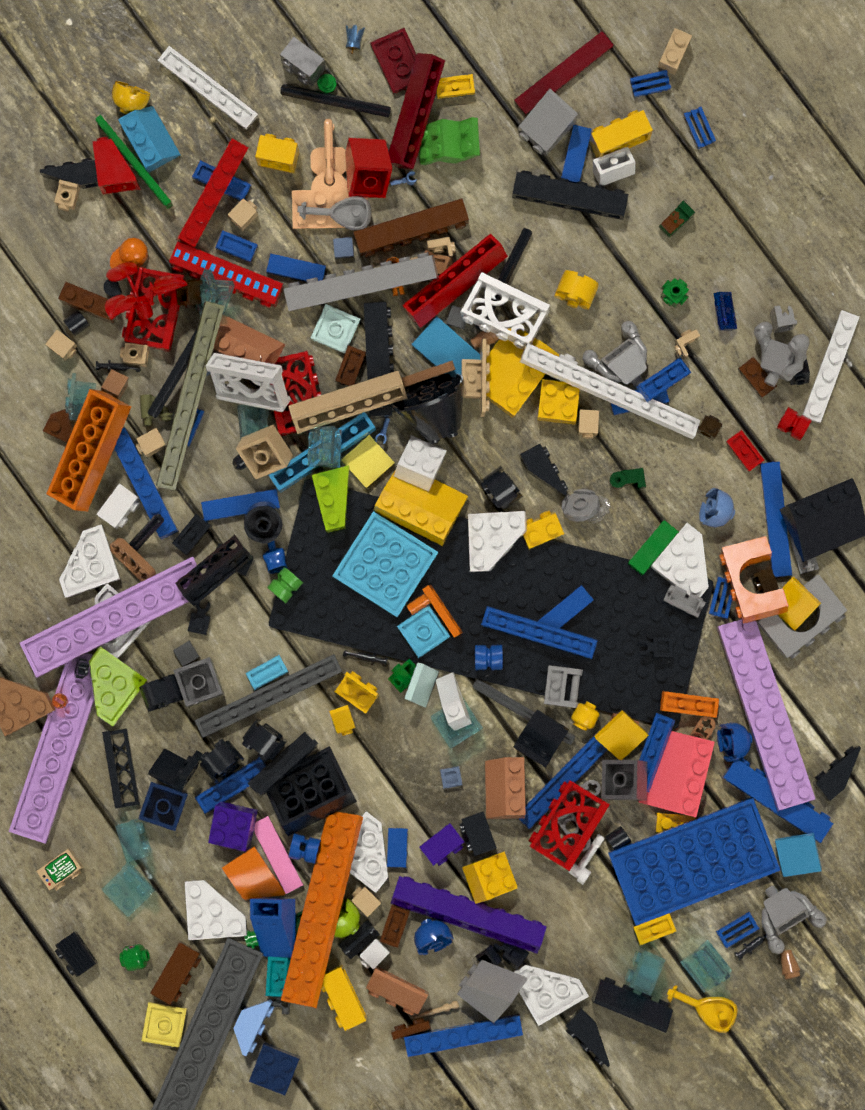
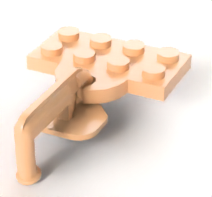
M331 119L324 121V147L315 148L311 152V169L317 175L312 182L311 190H292L293 229L345 228L335 222L330 216L306 214V218L303 219L299 216L300 213L297 212L298 206H301L303 202H306V207L331 208L337 202L349 198L347 181L342 176L346 172V150L342 147H333V130L335 126Z

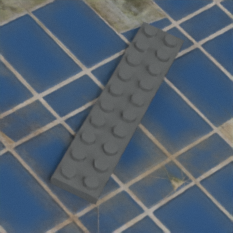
M229 937L227 938L152 1110H195L263 956L262 952L247 947V945Z

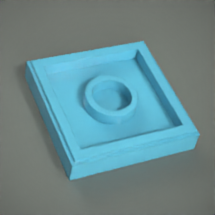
M429 605L397 626L418 658L451 637Z

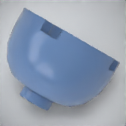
M712 488L705 496L708 497L706 504L704 502L701 504L699 519L703 522L702 524L716 528L728 523L734 517L735 509L733 500L728 493Z

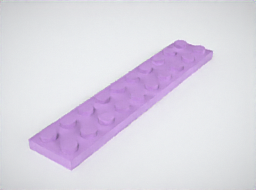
M194 557L20 642L36 678L188 603L189 601L182 595L175 583L197 566ZM188 581L186 584H184L183 588H187L191 584V581Z
M742 620L718 626L717 630L777 811L815 800L757 622L752 621L743 624Z
M86 653L78 658L87 660L89 664L93 655ZM77 658L66 663L52 701L56 710L47 716L9 829L11 833L44 844L47 843L94 703L90 667L87 676L83 677V679L74 677Z

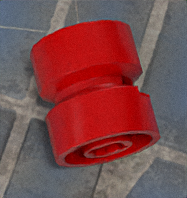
M788 407L776 429L784 433L790 432L791 437L800 441L812 419L805 415L799 416L797 411Z

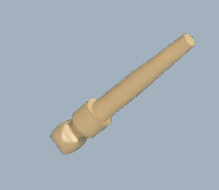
M453 1001L451 1004H444L442 1007L416 1015L414 1019L427 1017L443 1011L448 1012L452 1008L457 1009L459 1008L458 1001Z

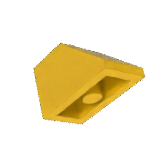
M348 705L329 711L337 734L341 733L342 736L353 733L352 729H355L356 726Z

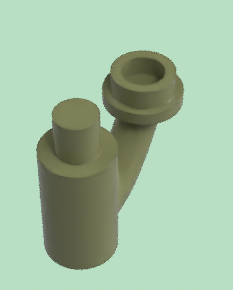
M151 394L140 395L141 419H144V426H152V419L154 418L147 413L156 398ZM164 405L161 410L162 414L159 417L161 421H172L174 414L170 413Z

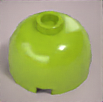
M347 898L346 900L343 899L334 937L343 938L350 934L353 935L359 929V910Z

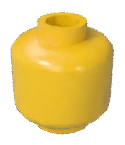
M587 701L585 704L579 703L571 716L574 722L573 725L585 731L593 729L600 716L599 712L595 710L597 706Z

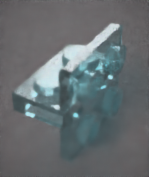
M325 426L309 430L308 467L340 468L342 429H335V426Z

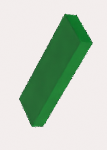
M664 520L631 558L628 565L643 576L679 531Z

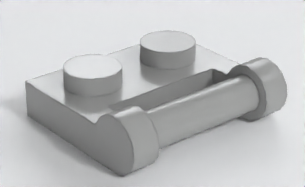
M548 666L544 704L577 708L579 704L577 702L579 682L583 670ZM567 674L573 675L570 701H564Z

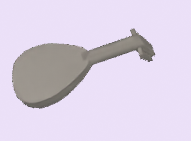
M359 196L343 199L331 208L306 207V202H303L297 209V212L300 213L299 216L303 219L306 218V214L330 216L341 226L353 231L367 228L371 220L370 203L367 199Z

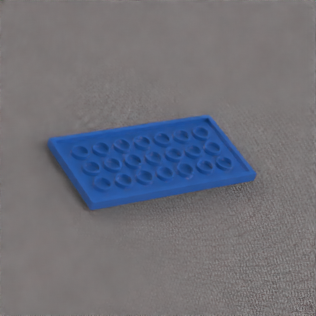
M753 797L608 852L636 926L780 871Z

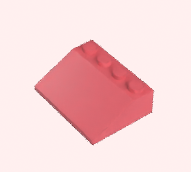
M671 731L650 792H647V801L639 800L638 802L697 817L715 742Z

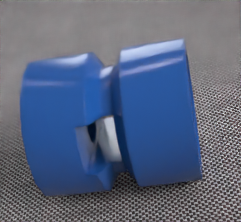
M475 645V670H486L487 667H490L491 670H502V645H491L490 648H487L486 645Z
M294 833L288 858L296 860L303 858L304 862L315 864L321 840L312 837L306 839L305 836ZM301 846H306L305 852L300 850Z

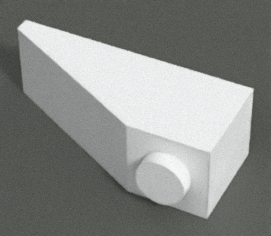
M452 672L436 679L441 705L451 728L456 731L472 724L454 673Z

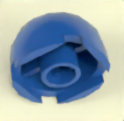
M739 723L721 724L719 726L722 727L721 730L717 731V742L720 752L724 751L726 755L723 757L724 760L731 762L744 758L750 750L753 741L752 735Z
M432 919L421 922V926L414 935L415 947L420 955L429 954L428 950L434 949V952L440 951L452 943L451 939L454 940L450 928L444 922L432 921Z

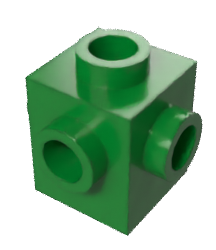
M681 279L667 280L661 288L663 290L661 294L662 300L668 306L672 305L674 308L678 304L682 306L689 297L687 296L689 291L688 285ZM675 288L679 293H673L672 289Z
M409 659L403 665L399 663L391 670L393 674L388 680L400 693L406 688L408 689L416 665Z

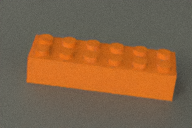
M89 389L46 493L47 495L73 510L88 512L132 406L104 391Z

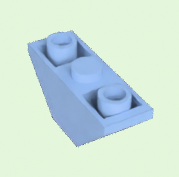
M272 1000L258 1003L241 1011L233 1029L242 1055L247 1056L249 1052H254L257 1046L255 1039L257 1035H262L266 1026L263 1022L266 1017L270 1018L274 1007L271 1006Z

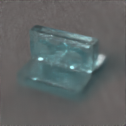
M204 269L200 279L203 281V284H200L201 304H197L199 314L201 316L206 300L224 305L222 314L224 315L235 287L234 282L215 280L212 271Z
M709 940L703 942L692 954L680 961L704 993L726 981L730 977L729 973L732 971Z

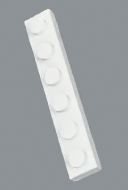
M168 46L158 59V63L245 130H248L258 117L255 111L172 47Z
M841 310L803 412V415L819 424L821 423L859 320V316Z

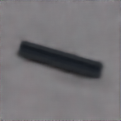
M161 514L154 515L131 540L129 545L138 551L164 522Z

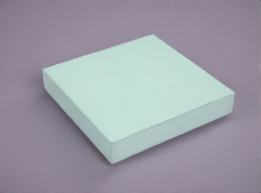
M325 304L310 339L345 354L361 319Z
M418 662L405 699L426 708L439 671Z

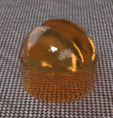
M57 693L52 698V704L58 709L65 708L68 704V698L65 694ZM56 697L64 701L63 705L55 700Z

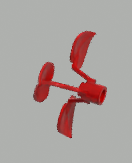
M124 262L110 269L106 273V277L112 282L127 278L135 297L116 295L106 301L105 311L108 317L113 320L117 315L134 306L140 319H148L154 314L151 307L154 305V294H165L188 286V284L178 276L167 275L154 282V287L150 289V300L146 296L139 297L130 275L138 272L137 265L132 262Z

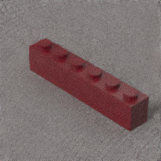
M417 53L389 148L391 164L398 168L414 170L446 61L433 54Z

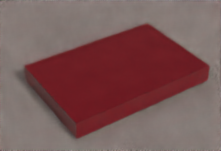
M402 28L370 42L393 95L407 89L417 56L405 28Z

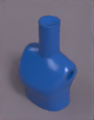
M275 541L267 543L269 550L263 554V559L267 565L268 573H279L284 567L287 568L284 549L276 548Z

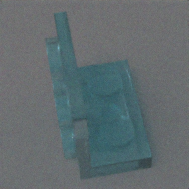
M72 373V378H68L67 383L68 395L70 397H66L65 408L66 413H69V420H77L89 389L96 390V383L77 381L76 373Z
M464 698L463 700L472 724L454 731L448 724L443 709L431 716L433 723L450 749L483 729Z
M133 819L115 826L127 863L150 856L151 847L149 841L145 840L143 833H145L143 822Z
M130 862L126 863L121 868L122 870L102 888V891L127 917L156 891Z

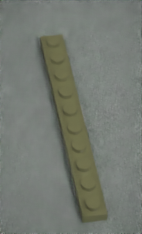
M206 300L204 302L156 483L158 487L176 490L207 374L206 364L212 355L224 305Z

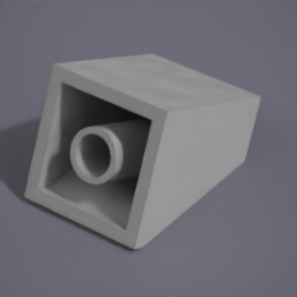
M549 89L519 125V136L526 142L530 141L537 153H543L546 156L573 128V125L577 123L578 113Z
M481 960L477 966L473 964L467 974L470 976L468 978L465 976L458 985L461 989L457 995L495 1023L511 1005L527 981V978Z

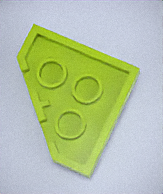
M100 646L89 661L95 710L98 717L114 726L140 691L139 687L144 685L147 679Z

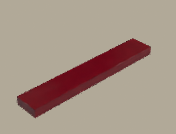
M601 31L514 99L515 104L525 116L528 115L549 89L556 93L613 48L614 44Z

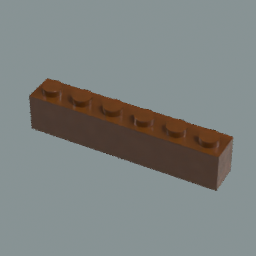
M461 198L360 229L353 233L360 257L365 256V258L375 256V252L378 251L389 252L395 246H408L417 239L424 241L429 239L430 235L437 234L440 236L448 233V230L453 228L456 230L467 227L466 224H469V217Z

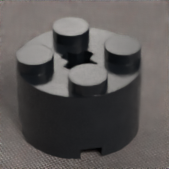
M499 466L484 477L481 486L486 493L494 496L491 500L497 508L506 510L521 499L523 495L518 493L520 490L510 476L503 471L502 466Z
M258 502L246 511L244 530L250 539L262 544L270 543L279 536L282 530V514L273 503ZM261 519L267 521L266 526L259 524Z
M175 674L151 681L139 687L148 712L169 706V704L184 700Z
M255 719L242 737L244 740L242 745L249 750L253 748L258 752L257 756L265 762L267 760H274L287 743V740H281L282 734L267 723L264 726L259 724L261 720Z
M219 740L210 753L207 751L199 758L201 761L200 767L215 784L219 783L218 778L221 777L224 780L240 766L238 764L239 760L241 759L243 762L245 759L229 740Z

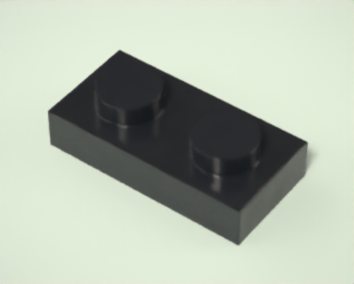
M195 514L172 544L188 556L212 526L201 516Z

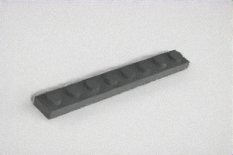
M333 654L196 719V725L202 737H207L343 671Z

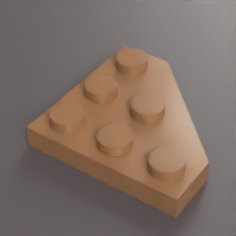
M0 676V728L4 736H8L56 710L48 693Z

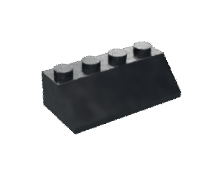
M605 976V979H599L591 998L593 1003L667 1033L673 1009L669 1007L670 1003L659 999V1002L651 999V995L642 991L641 994L633 992L634 988L625 984L620 987L615 984V980Z

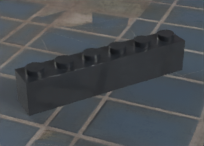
M522 170L516 173L512 198L623 220L629 194H625V191L620 189L610 191L600 185L591 187L585 182L571 183L565 178H558L556 180L551 179L549 175L540 174L536 176L532 175L530 171Z
M386 302L364 303L367 380L394 372V363H390L389 357L393 356V344L389 345L388 338L392 337V326H388V318H391V307H387ZM391 404L370 410L369 417L370 419L393 418L392 413L396 412Z

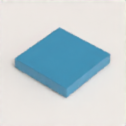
M814 833L775 839L783 877L822 871Z

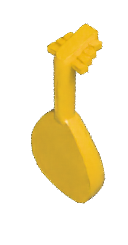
M677 985L668 990L667 998L669 1002L675 998L695 1007L699 1017L710 1029L719 1033H726L734 1025L738 1008L732 1000L720 996L705 997L697 1000L677 991Z

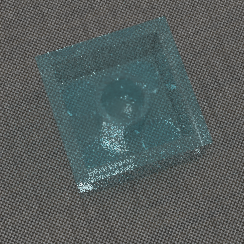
M643 948L640 951L636 950L632 959L634 966L632 969H628L625 976L626 984L651 996L666 959Z

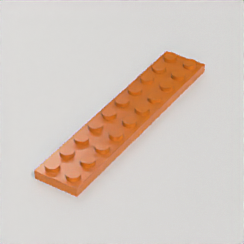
M335 812L326 817L281 1001L317 1008L363 817L360 815Z

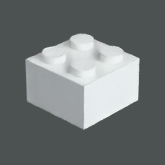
M411 435L397 464L394 477L429 492L442 465L446 450Z

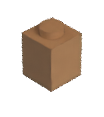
M111 369L101 386V391L120 400L128 387L129 377Z

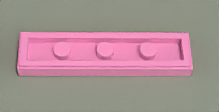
M269 816L255 822L254 832L285 893L287 894L303 886Z

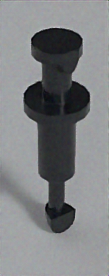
M108 360V363H98L96 361L95 370L108 369V373H110L111 369L114 371H126L128 369L136 370V372L141 371L140 366L111 363V360Z
M345 650L342 654L345 657L350 655L358 660L371 662L372 666L375 663H379L386 667L388 662L387 657L385 659L376 657L377 653L370 655L361 652L352 653Z
M766 934L762 937L758 936L749 944L744 943V949L734 953L737 960H742L743 956L747 953L752 955V951L763 943Z

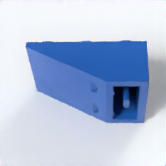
M250 899V920L263 956L291 958L295 944V899Z

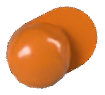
M138 238L126 239L111 255V269L124 262H132L137 265V268L141 267L148 257L147 246Z

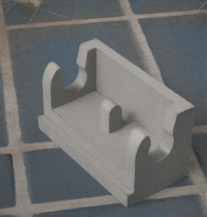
M774 306L770 312L774 333L791 331L797 325L793 309L790 306L787 309L789 311L788 315L786 312L782 313L780 306Z

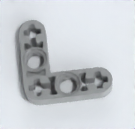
M588 780L580 786L587 790L589 783L591 785L596 784L595 796L601 791L600 784L595 780ZM576 791L570 792L567 795V801L571 802V796L579 793ZM590 798L586 799L585 802H584V804H586L587 802H589V801L592 800V799H590ZM573 813L558 818V824L566 835L577 833L581 830L578 825L573 832L566 830V823L568 821H574L577 825L576 817ZM569 838V840L571 841V843L574 845L575 840L572 839V838ZM590 838L586 843V847H584L582 851H586L589 849L591 845Z

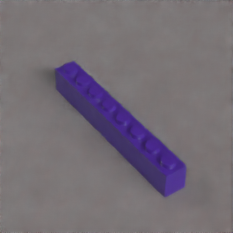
M399 876L390 903L537 954L547 926H544L539 921H529L519 914L512 915L506 913L504 909L488 907L484 902L475 904L474 901L469 900L466 896L453 895L446 889L439 890L433 888L428 883L421 884L415 882L414 879L407 876Z

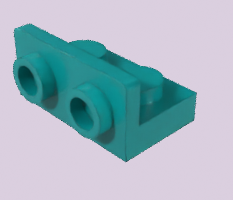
M268 957L265 996L282 997L291 958Z

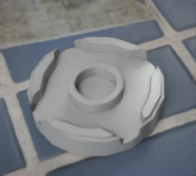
M588 489L575 490L573 494L565 496L562 501L561 508L565 517L575 522L592 518L600 509L598 496L595 495V492Z

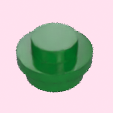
M324 74L318 79L320 91L331 93L335 90L337 83L334 76Z
M248 930L247 935L244 936L246 945L255 949L256 946H259L254 931L250 932Z

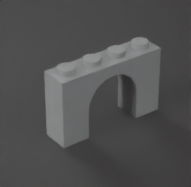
M819 574L803 585L821 602L817 608L816 622L810 630L806 632L793 631L784 624L778 615L760 619L757 622V625L785 659L788 657L793 659L800 653L799 649L803 645L808 647L815 641L814 637L818 633L823 635L831 629L829 625L832 622L838 623L846 617L844 613L847 609Z

